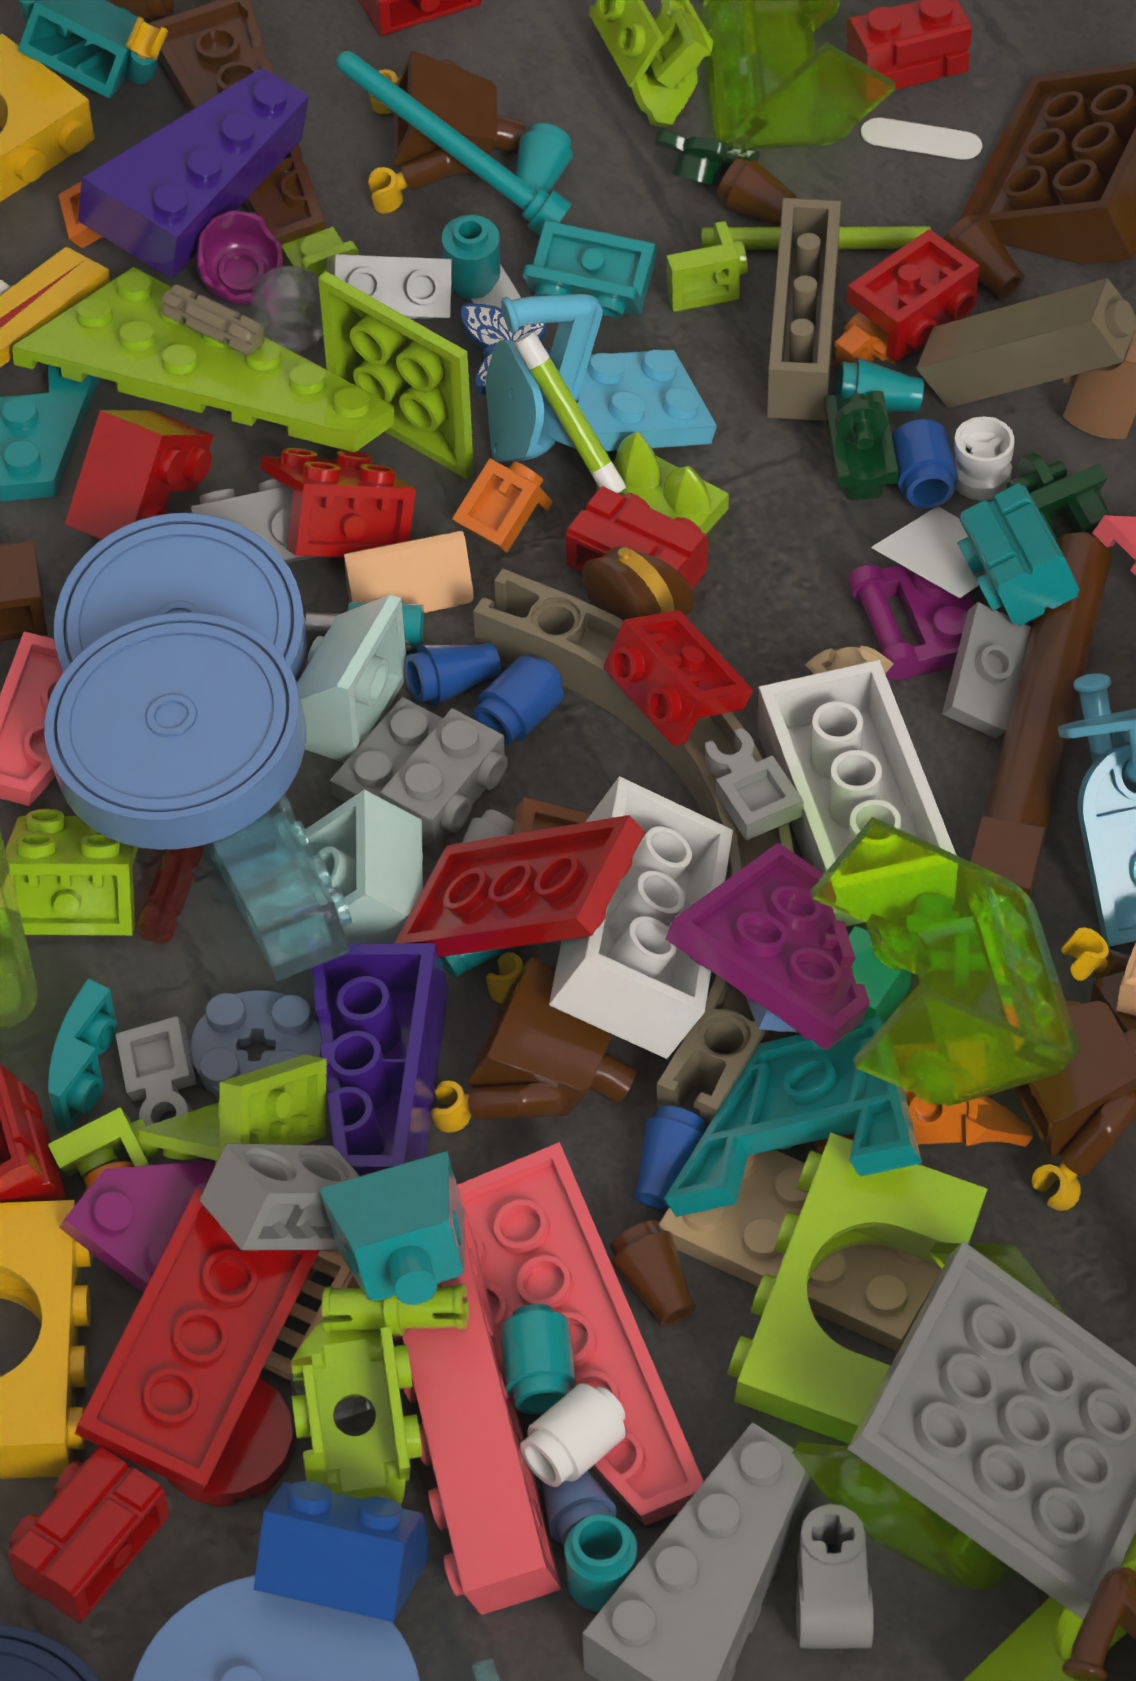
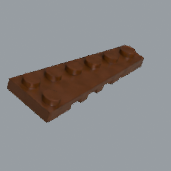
M217 0L147 23L158 29L164 27L169 31L158 54V59L189 112L262 67L275 75L271 60L267 57L263 45V37L250 0ZM298 143L243 202L248 212L255 213L263 218L266 227L281 244L326 229L325 219L307 166L303 163L302 151Z

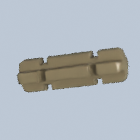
M173 285L169 292H164L161 301L163 302L162 313L166 317L180 324L185 323L188 328L222 344H227L230 341L228 345L230 348L245 355H252L257 347H262L265 338L263 337L264 326L260 322L246 315H242L239 319L241 315L239 312L203 295H198L196 299L197 293L182 285Z

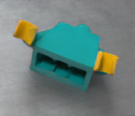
M18 0L26 24L18 48L19 52L107 98L113 97L127 78L132 83L142 85L148 83L155 75L158 54L169 32L166 28L161 27L158 29L147 24L144 18L137 17L127 9L117 7L106 0Z

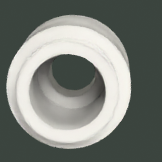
M578 1384L528 1427V1437L520 1444L521 1454L532 1472L544 1483L552 1487H558L565 1480L575 1482L625 1438L626 1430L623 1423L625 1411L618 1399L603 1387L593 1388L587 1384Z

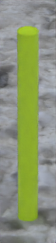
M702 227V248L713 246L714 227ZM728 227L733 241L741 240L745 250H779L781 227ZM840 227L839 250L901 249L928 229L931 230V227Z

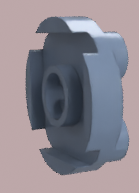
M253 990L237 994L222 993L213 997L207 1003L206 1014L198 1021L193 1031L190 1052L197 1082L201 1088L204 1085L206 1090L214 1094L216 1103H218L220 1081L304 1054L322 1057L320 1045L322 1041L319 1025L311 1015L310 1006L306 1000L297 995ZM253 1043H265L267 1046L273 1047L274 1051L263 1052L260 1061H250L247 1051L243 1049Z

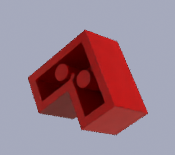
M100 410L64 525L102 540L116 530L138 520L168 514L166 504L170 492L196 491L198 484L207 476L212 462V453L209 449L214 435L153 410Z

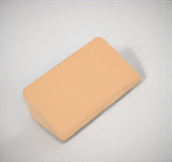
M463 531L344 554L347 594L350 602H372L387 595H393L402 598V603L423 604L424 613L467 605L473 602V585Z

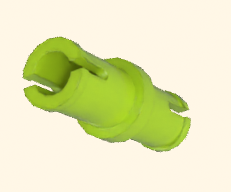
M464 1283L452 1286H437L433 1297L418 1305L402 1303L396 1296L379 1301L367 1300L361 1288L325 1287L322 1296V1317L329 1316V1319H324L323 1327L327 1333L349 1330H380V1328L391 1327L392 1337L404 1336L406 1329L457 1328L458 1330H465L468 1325L469 1301L463 1300V1297H467V1287Z

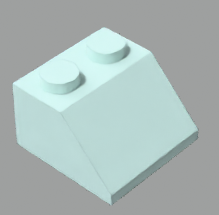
M387 595L336 616L325 637L318 636L314 640L308 654L307 667L299 681H296L306 722L305 750L345 763L386 715L406 680L404 669L406 648L402 598Z
M364 789L281 845L279 951L293 956L308 955L307 944H393L423 890L422 820Z

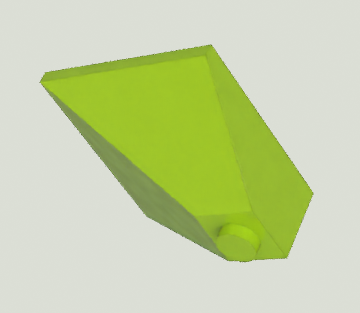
M325 271L318 278L327 370L394 406V425L384 432L461 477L468 479L474 473L467 351Z

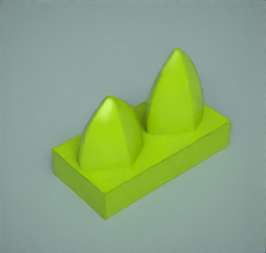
M640 432L627 436L617 448L616 457L612 463L626 485V488L618 494H635L645 500L651 509L672 519L677 517L687 518L694 522L704 534H707L729 509V493L702 480L692 467L685 466L679 468L656 456ZM596 483V492H597L600 488H599V486H598L597 483Z

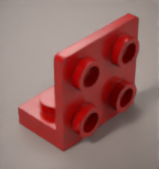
M285 448L282 449L281 457H261L260 469L293 490L286 550L295 556L344 557L346 553L410 540L416 488L396 477V470L394 468L374 464L372 462V455L363 452L338 451L336 459H318V454L313 451Z

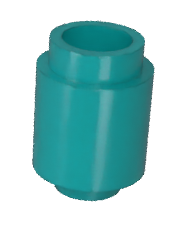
M464 215L450 221L442 232V259H452L451 290L457 296L470 300L483 297L491 292L500 278L499 231L494 223L482 216Z
M529 1304L517 1308L512 1313V1316L500 1325L506 1391L509 1396L514 1398V1405L518 1411L526 1414H544L576 1385L569 1320L565 1315L555 1312L552 1307L544 1304Z
M595 1514L584 1518L572 1528L565 1542V1570L568 1592L573 1600L583 1608L600 1612L637 1566V1543L634 1534L626 1524L607 1514Z

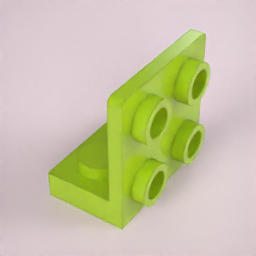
M38 809L29 812L26 816L18 817L0 861L4 935L132 936L135 928L133 863L139 847L112 840L95 831L78 816H64L62 811L56 809Z
M304 1054L220 1081L218 1103L139 1128L138 1143L162 1148L163 1155L170 1159L189 1160L202 1157L215 1160L216 1166L225 1144L303 1145L326 1137L327 1058Z

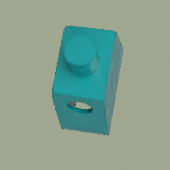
M447 1151L319 1188L337 1248L367 1300L379 1301L396 1296L398 1300L408 1305L422 1304L433 1297L437 1289V1283L457 1278L465 1271V1211Z

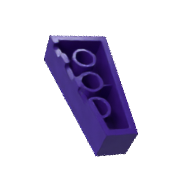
M263 67L82 177L78 221L172 280L196 254L198 236L210 219L227 211L237 210L302 140L309 96Z
M436 943L307 944L309 963L314 981L315 1008L319 1018L321 1033L322 1058H327L326 1079L329 1093L327 1097L334 1148L359 1176L425 1158L431 1122L430 1111L433 1108L449 993L448 983Z

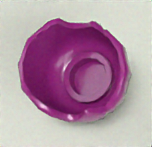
M227 211L212 217L198 236L195 254L197 272L206 288L221 301L230 302L232 305H250L268 297L280 281L283 260L281 243L266 227L261 216L244 211Z

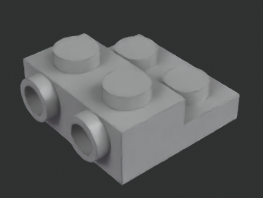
M401 697L330 779L331 795L346 802L365 789L422 820V844L435 850L449 832L456 833L463 827L470 815L472 805L484 790L494 789L501 781L508 764V759L505 756L504 735L453 708L442 718Z

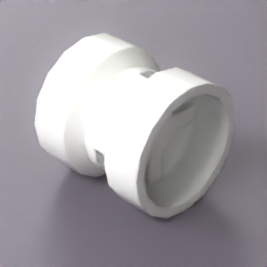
M982 416L963 422L956 430L954 461L958 481L954 488L961 495L979 501L992 500L994 495L1007 489V483L1011 480L1012 465L1010 461L1014 452L1015 438L1012 430L1006 423L996 418Z

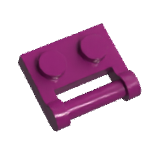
M870 564L858 567L850 573L847 583L851 594L856 601L862 602L881 648V654L894 663L885 673L889 680H903L954 668L967 612L974 606L969 593L959 598L902 565L881 569L877 565ZM899 596L919 646L913 647L911 644L904 642L886 598Z

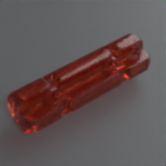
M203 845L182 849H164L168 854L161 858L147 895L150 903H146L143 906L137 922L140 928L139 934L144 940L165 944L172 939L178 923L174 918L178 917L183 910L196 874L192 869L199 866L204 852Z

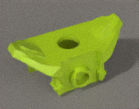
M597 0L595 5L589 6L588 15H590L628 86L632 88L638 106L647 114L651 126L665 128L673 125L676 117L685 107L698 82L696 68L693 72L687 74L672 90L656 80L650 63L665 38L654 19H657L661 14L663 5L659 9L656 18H653L643 0ZM676 0L684 6L688 14L696 18L710 50L705 57H709L714 41L708 34L690 1Z
M325 1316L310 1332L291 1360L294 1387L304 1386L305 1394L291 1396L297 1439L311 1437L312 1449L303 1452L306 1481L323 1484L330 1488L332 1493L362 1500L369 1497H383L401 1505L405 1491V1482L410 1480L409 1459L422 1457L417 1414L403 1416L399 1390L412 1387L407 1345L393 1346L391 1327L380 1328V1330H349L327 1333L324 1330L323 1321L324 1319H329V1316ZM350 1396H360L367 1399L375 1409L376 1418L372 1428L360 1436L344 1434L337 1428L334 1422L336 1406L340 1401Z

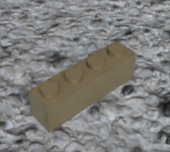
M783 198L769 360L767 418L826 421L824 396H828L841 201Z

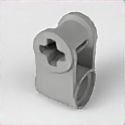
M835 1504L819 1506L811 1511L802 1523L800 1547L797 1557L798 1583L796 1588V1633L799 1649H869L872 1647L873 1599L867 1573L866 1533L863 1522L857 1514L845 1506ZM827 1543L835 1545L836 1554L827 1553Z

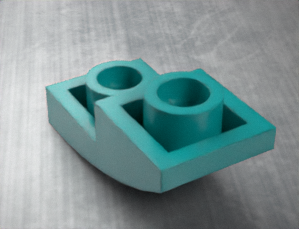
M90 979L86 981L75 997L63 1020L55 1041L49 1068L48 1094L55 1126L66 1133L81 1113L88 1114L100 1099L104 1082L97 1054L101 1055L109 1048L118 1027L110 989Z

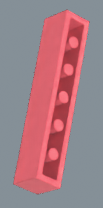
M464 1209L465 1271L457 1278L437 1283V1286L466 1284L468 1294L467 1297H463V1300L469 1301L467 1328L465 1330H458L457 1328L406 1329L404 1336H394V1339L396 1341L403 1339L404 1345L408 1347L412 1387L404 1388V1391L410 1403L418 1402L423 1422L418 1424L422 1449L421 1460L426 1467L433 1465L438 1487L428 1490L429 1502L438 1528L441 1531L448 1529L453 1552L444 1555L447 1577L456 1596L464 1594L480 1615H484L560 1591L562 1587L534 1475L521 1454L520 1444L525 1439L518 1411L514 1405V1398L509 1396L506 1391L501 1343L469 1216Z

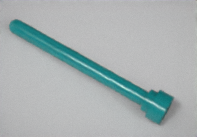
M343 51L337 56L336 66L341 73L524 211L521 216L529 221L527 228L539 237L541 236L545 220L559 223L571 207L572 203L555 190L551 194L542 188L538 192L355 53Z

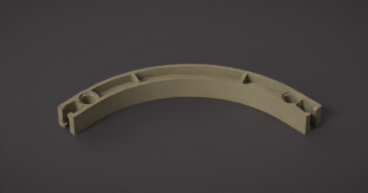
M502 568L494 580L496 609H493L494 601L483 597L473 611L475 645L487 642L493 643L500 660L510 664L520 656L547 660L559 672L562 678V686L583 695L612 713L645 739L676 772L697 802L703 816L733 830L726 880L776 843H780L793 852L789 823L745 840L716 796V779L718 777L711 774L706 767L705 743L712 740L716 744L717 749L723 754L732 755L737 753L734 747V731L744 728L732 712L698 718L686 744L672 746L604 670V662L624 621L574 596ZM754 744V760L758 762L763 759ZM716 975L713 986L707 996L705 1013L685 1036L657 1083V1108L666 1105L680 1107L690 1091L696 1086H700L712 1093L711 1096L699 1093L694 1102V1107L700 1110V1117L707 1123V1128L758 1045L774 1041L777 1031L758 1030L747 998L741 991L718 975ZM726 1050V1051H730V1052H733V1053H731V1054H719V1053H715V1052H716V1051Z

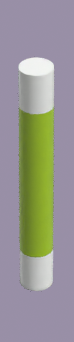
M532 331L515 341L514 345L599 488L603 486L616 493L621 492L626 488L623 479L535 331Z

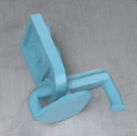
M546 295L510 300L508 297L502 298V314L507 328L512 333H516L519 327L525 325L559 322L550 358L605 451L617 450L623 439L637 432L644 436L651 448L712 443L717 425L674 350L611 354L597 353L591 355L603 313L599 301L592 295ZM498 341L494 347L486 375V396L493 459L496 462L534 459L546 453L556 441L575 448L515 347L514 341Z
M1087 674L1077 678L1073 683L1074 689L1080 694L1084 720L1058 726L1059 737L1069 739L1085 736L1088 738L1093 764L1085 774L1080 786L1078 817L1101 935L1108 947L1136 941V793H1133L1136 792V708L1111 714L1107 688L1111 685L1110 677L1105 674Z

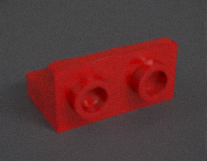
M928 229L850 283L847 287L846 302L888 333L886 355L897 362L913 350L924 348L933 327L966 318L972 312L978 299L977 284L980 265Z
M680 610L625 619L604 662V670L672 746L686 744L698 718L744 710L753 692V689Z

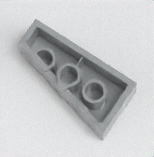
M752 1422L583 1632L584 1671L598 1681H731L735 1673V1665L748 1634L752 1633L762 1610V1602L772 1578L776 1577L808 1502L811 1459Z

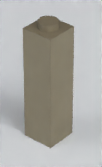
M1106 278L935 326L931 331L916 369L946 407L952 408L1122 363L1136 328V316L1131 305L1121 297L1110 280Z

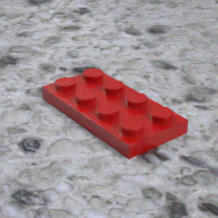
M630 815L447 845L394 944L436 943L439 956L446 957L593 936L595 930L599 928L606 917V908L621 879L631 868L632 857L645 831Z
M196 1188L74 1434L202 1495L320 1250H241L201 1203L200 1198L204 1191Z

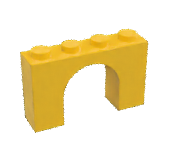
M3 33L0 34V128L3 129L0 133V202L30 182L36 181L42 174L72 154L78 153L87 144L95 140L89 99L42 63L19 52V46Z
M75 1200L0 1203V1298L25 1307L41 1322L40 1334L32 1351L17 1367L0 1377V1479L60 1477L63 1471L73 1462L74 1450L85 1449L86 1439L74 1433L85 1411L84 1407H76V1388L87 1387L89 1380L87 1346H78L79 1327H88L91 1322L89 1285H80L81 1267H92L93 1254L59 1228L64 1218L76 1205Z

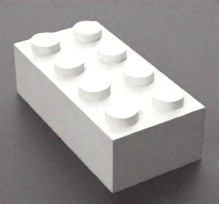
M880 660L759 686L757 733L766 758L774 756L804 801L803 817L790 823L803 859L831 878L836 894L832 903L836 920L844 921L845 926H851L903 914L905 911H912L916 894L920 890L943 891L951 896V902H953L957 855Z
M619 776L586 822L630 815L645 833L632 857L631 868L621 879L606 908V917L599 928L595 930L593 936L561 940L549 1005L667 1059L705 1013L711 971L694 962L686 953L668 942L665 938L674 918L725 882L733 830Z

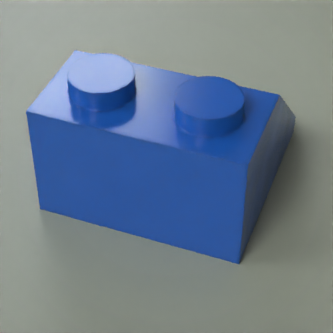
M301 1481L293 1484L283 1482L263 1513L253 1590L394 1622L429 1561L431 1548L423 1513L402 1509L401 1505L397 1502L383 1497H369L362 1500L332 1493L330 1488L317 1482Z

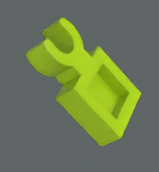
M660 0L663 5L662 12L654 21L665 40L650 65L656 80L672 90L687 74L693 72L699 66L710 50L696 18L688 14L684 6L678 1Z

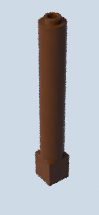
M1086 532L1065 534L1055 540L1066 559L1080 591H1078V597L1054 609L1046 607L1044 614L1033 620L985 815L981 816L966 876L963 914H975L977 897L985 893L1008 894L1012 899L1015 916L1023 917V926L1027 924L1041 866L1043 844L1069 740L1059 737L1058 726L1071 723L1074 719L1079 692L1074 689L1073 683L1077 678L1084 676L1112 560L1110 549L1097 537Z

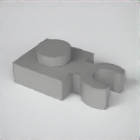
M742 728L734 731V747L737 753L732 755L721 753L712 740L705 743L706 767L711 774L718 777L716 779V796L745 840L803 817L804 801L774 756L772 755L758 762L754 760V742L747 731Z
M175 1016L116 1033L126 1094L134 1102L145 1099L139 1111V1119L143 1118L148 1126L159 1122L160 1117L168 1111H176V1116L193 1111L187 1101L179 1094V1089L197 1084L186 1026L182 1020Z

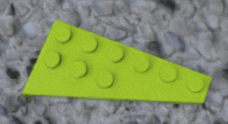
M132 267L12 346L13 361L16 366L33 370L37 362L61 368L63 378L83 382L90 375L116 382L117 392L199 413L205 410L206 405L231 412V421L253 426L257 419L285 425L288 436L354 453L394 425L393 405L264 337L265 340L261 348L257 347L252 355H245L228 346L230 341L227 344H222L188 328L185 323L180 324L166 317L162 313L163 302L161 298L164 292H169L172 287L135 267Z

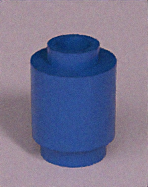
M928 419L913 420L900 426L892 434L900 492L912 505L918 508L929 509L943 505L954 494V487L958 481L947 430L940 423Z
M518 657L479 695V705L473 711L474 720L503 734L504 746L510 745L513 741L525 739L563 701L562 678L559 672L550 662L543 658Z

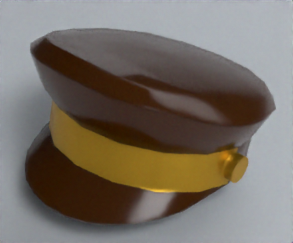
M617 546L611 548L600 558L586 561L582 568L584 588L591 604L617 616L623 621L625 619L680 610L687 616L693 609L694 595L686 579L671 565L655 556Z

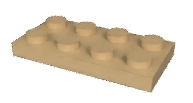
M777 1150L749 1155L736 1204L676 1217L669 1207L659 1224L663 1231L672 1232L677 1250L759 1287L764 1273L777 1277L785 1256L783 1253L774 1251L779 1231L786 1213L791 1212L800 1215L808 1193L797 1189L805 1163ZM866 1244L848 1247L828 1257L814 1271L807 1284L809 1305L812 1313L898 1352L943 1266L886 1246Z

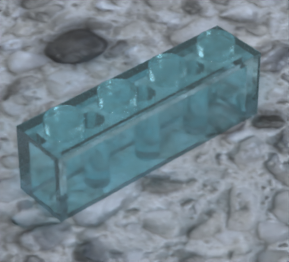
M285 793L267 813L254 823L230 836L205 844L276 982L350 952L342 928L352 923L347 904L338 886L333 888L320 854H314L302 822L300 820L295 821Z

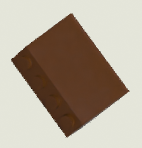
M1136 62L1032 76L959 220L968 215H976L980 220L990 221L1000 240L1005 245L1081 265L1104 262L1118 263L1124 260H1133L1136 253Z

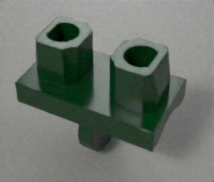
M871 392L866 396L862 393L853 394L849 399L836 395L824 396V413L837 487L845 488L846 497L851 501L880 498L883 494L884 484L898 483V467L884 392Z
M1031 453L1019 459V478L1007 483V489L1017 483L1026 486L1055 540L1060 535L1052 522L1054 518L1065 515L1074 533L1086 532L1093 534L1092 532L1104 515H1109L1100 493L1108 478L1100 463L1066 477L1067 470L1062 461L1059 460L1047 465L1038 454Z

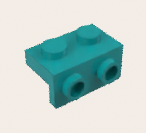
M545 220L533 265L526 264L522 276L529 290L534 293V296L587 294L597 298L603 310L602 316L622 318L624 312L641 316L658 249L655 243Z

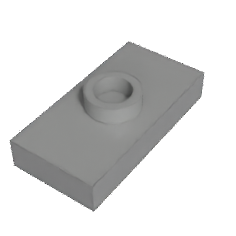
M977 602L967 612L942 715L995 739L1006 732L1031 626L1027 624L1021 626L1013 624L1009 616L997 610L992 611L990 607Z

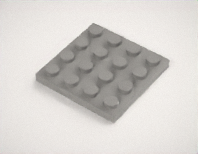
M963 1241L949 1255L847 1449L1084 1620L1100 1581L1109 1570L1120 1567L1136 1532V1366Z

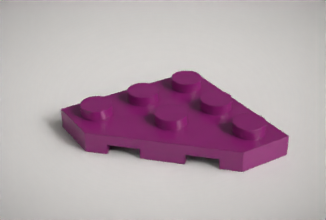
M776 843L674 918L665 938L668 942L686 953L694 962L708 968L741 991L746 998L760 1004L795 1028L801 1036L815 1042L826 1051L862 1022L870 1004L865 986L863 984H856L851 967L856 957L845 922L836 920L832 908L836 894L831 878L780 843Z
M215 1160L104 1169L64 1218L59 1228L144 1293L196 1188L205 1190L215 1168Z

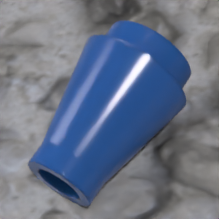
M491 642L479 645H421L418 647L417 653L406 656L404 669L406 682L413 699L417 703L429 701L430 704L436 706L487 680L498 678L501 674V663L497 649Z
M666 1105L658 1107L655 1116L645 1121L638 1184L633 1195L636 1201L646 1207L659 1211H667L669 1209L664 1198L707 1129V1123L703 1118L689 1110Z

